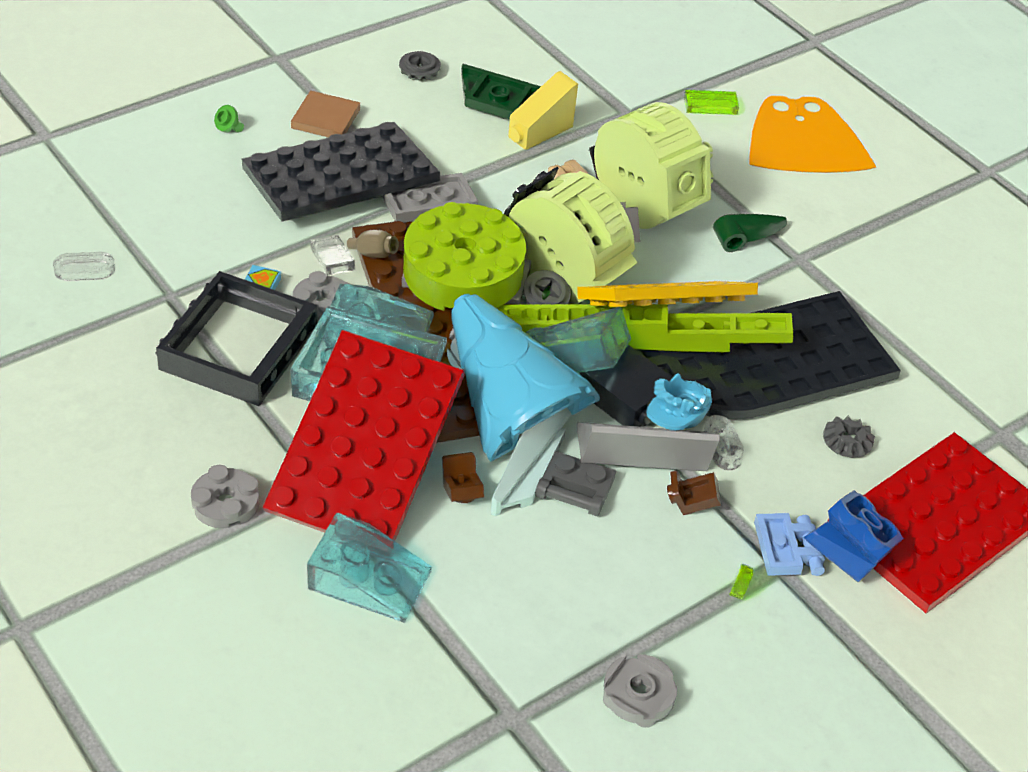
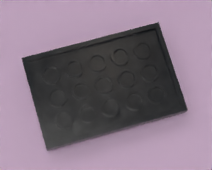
M383 122L379 126L358 128L350 133L333 134L329 138L321 140H308L300 145L284 146L275 151L255 153L250 157L241 159L243 170L281 222L440 181V171L395 122Z

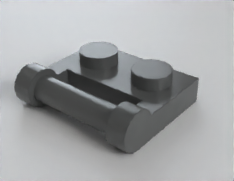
M554 451L543 477L540 478L537 484L535 497L542 499L549 497L589 510L588 514L598 517L614 482L616 470L598 464L581 463L579 458Z

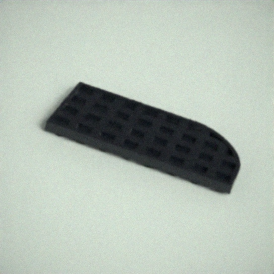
M840 291L751 312L792 313L793 343H730V352L635 349L670 376L674 377L679 373L683 380L696 381L709 388L712 403L705 416L721 419L754 418L898 379L901 372L897 364Z

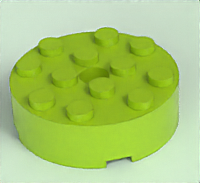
M448 202L420 214L407 229L404 239L403 273L405 281L410 290L420 300L443 311L445 307L453 308L455 300L464 294H476L495 308H498L511 300L521 287L526 255L525 238L516 223L498 209L477 204Z

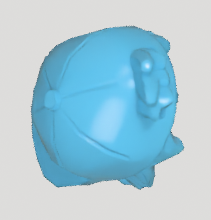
M677 373L670 381L665 379L655 381L654 393L656 397L651 401L646 412L647 417L652 422L663 428L674 431L689 429L697 426L709 411L712 403L711 391L696 381L683 380L681 375Z

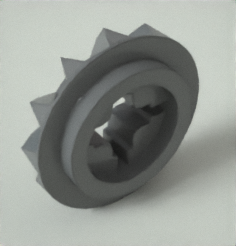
M424 51L407 53L399 61L401 74L408 75L409 79L418 78V80L421 78L429 80L431 76H437L441 65L440 60L435 55Z
M540 270L528 276L524 283L522 295L525 296L527 305L568 304L571 293L568 283L562 276L552 271ZM549 285L551 286L550 296L543 300L542 292Z
M849 415L845 419L836 416L832 422H827L823 432V439L832 451L852 458L861 457L869 453L875 438L871 434V426H863L861 419L854 421L851 420Z

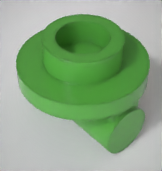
M223 105L217 110L214 123L218 130L222 132H229L232 129L236 132L243 130L244 124L238 119V112L235 107Z

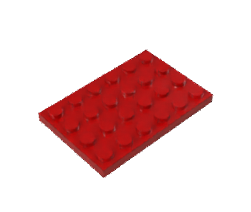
M342 330L262 508L265 512L389 556L465 376L464 370Z
M955 432L863 495L874 505L876 512L890 520L898 528L901 536L904 538L873 569L926 614L1028 536V488Z

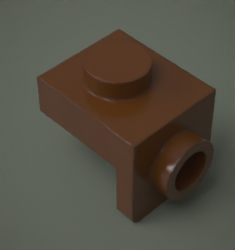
M474 453L444 455L442 457L443 487L451 502L470 503L476 498H483L484 485L476 473V457Z
M677 470L670 472L671 484L667 485L668 496L672 504L677 503L683 515L721 505L718 479L714 472L683 481Z

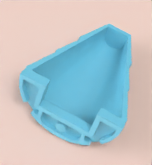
M464 294L455 300L451 315L460 366L465 369L471 406L474 407L483 452L490 462L515 449L519 440V434L561 410L568 408L570 413L574 415L599 401V394L589 381L555 357L551 350L523 332L522 327L476 294Z

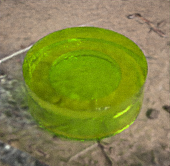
M741 563L731 585L730 596L739 600L744 597L753 576V567Z

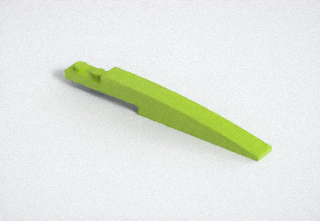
M590 304L502 305L496 308L522 327V331L532 338L614 347L621 341H624L634 349L691 352H730V343H793L792 313H668V304H652L648 306L627 304L626 307H609V304L604 306H593Z

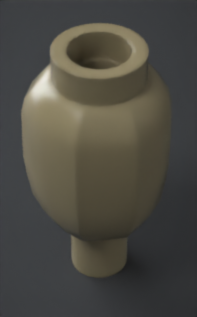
M368 230L361 233L358 238H349L347 240L348 249L358 250L365 257L387 258L398 251L399 242L395 236L386 231Z

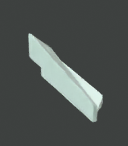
M568 408L561 410L521 434L493 495L491 515H500L503 508L519 504L521 508L532 505L535 499L537 484L540 478L543 477L554 452H558L565 438L566 429L562 428V426L572 415Z

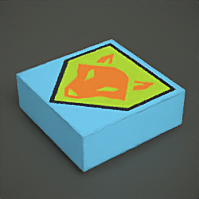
M252 265L245 280L276 290L281 280V271Z

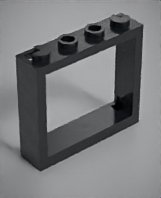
M219 271L210 283H206L197 299L190 302L183 316L175 320L168 334L159 340V345L156 347L155 352L158 369L260 406L317 329V305ZM224 301L289 324L250 376L184 353Z

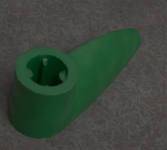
M728 214L719 217L714 222L713 230L726 252H735L740 250L746 242L760 240L777 233L787 225V219L784 216L766 214Z

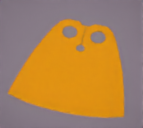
M770 96L760 106L752 130L749 165L796 172H850L876 168L869 153L853 130L824 100L817 97H801L794 100L786 96ZM784 102L789 106V109L778 111L773 107V103ZM808 102L816 103L820 106V110L810 112L805 109L804 105ZM802 116L804 120L798 121L795 117Z

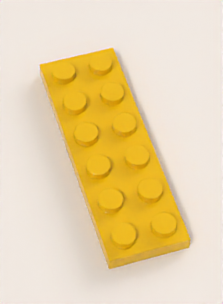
M705 281L577 287L578 299L590 300V305L593 306L608 305L609 301V307H626L627 304L648 306L652 305V303H657V299L658 304H676V302H680V298L681 303H700V301H703V297H705V302H723V300H726V296H728L727 301H746V295H758V283Z

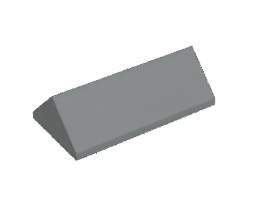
M577 422L581 463L707 472L720 438L718 434L702 431H674L664 428Z

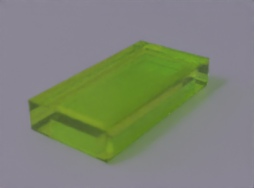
M685 90L684 101L687 113L738 115L739 104L736 92Z

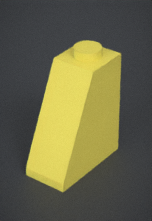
M556 72L510 115L508 137L527 150L572 128L578 83L563 72Z

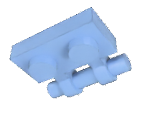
M789 513L756 514L754 524L768 576L799 575L802 572L803 563L810 567L811 574L814 576L822 575L825 572L823 566L825 561L824 555L803 538L816 529L808 515H800L797 518V523H792ZM796 539L802 542L804 547H798Z

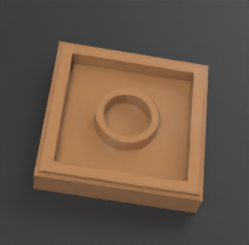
M310 90L292 118L291 128L325 137L333 134H345L360 111V102Z

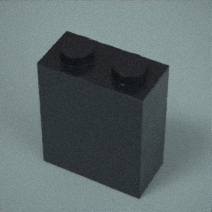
M621 341L580 369V375L589 381L599 394L600 399L594 404L624 426L641 427L642 425H648L651 420L647 417L646 410L651 401L656 397L654 393L655 381L659 379L670 381L673 378L624 341Z

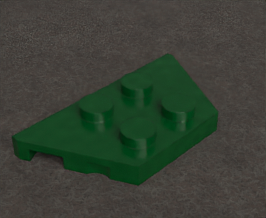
M464 63L461 65L464 105L479 112H486L503 119L510 120V115L541 87Z

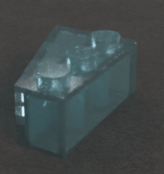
M621 307L545 328H533L526 332L530 337L551 350L555 357L577 373L614 368L631 341Z

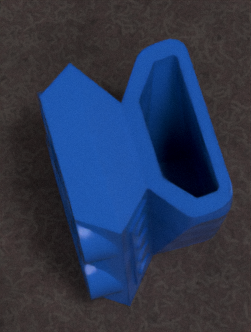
M855 490L841 498L828 510L829 521L803 537L810 545L856 582L862 580L904 539L898 528L890 520L876 512L874 505Z

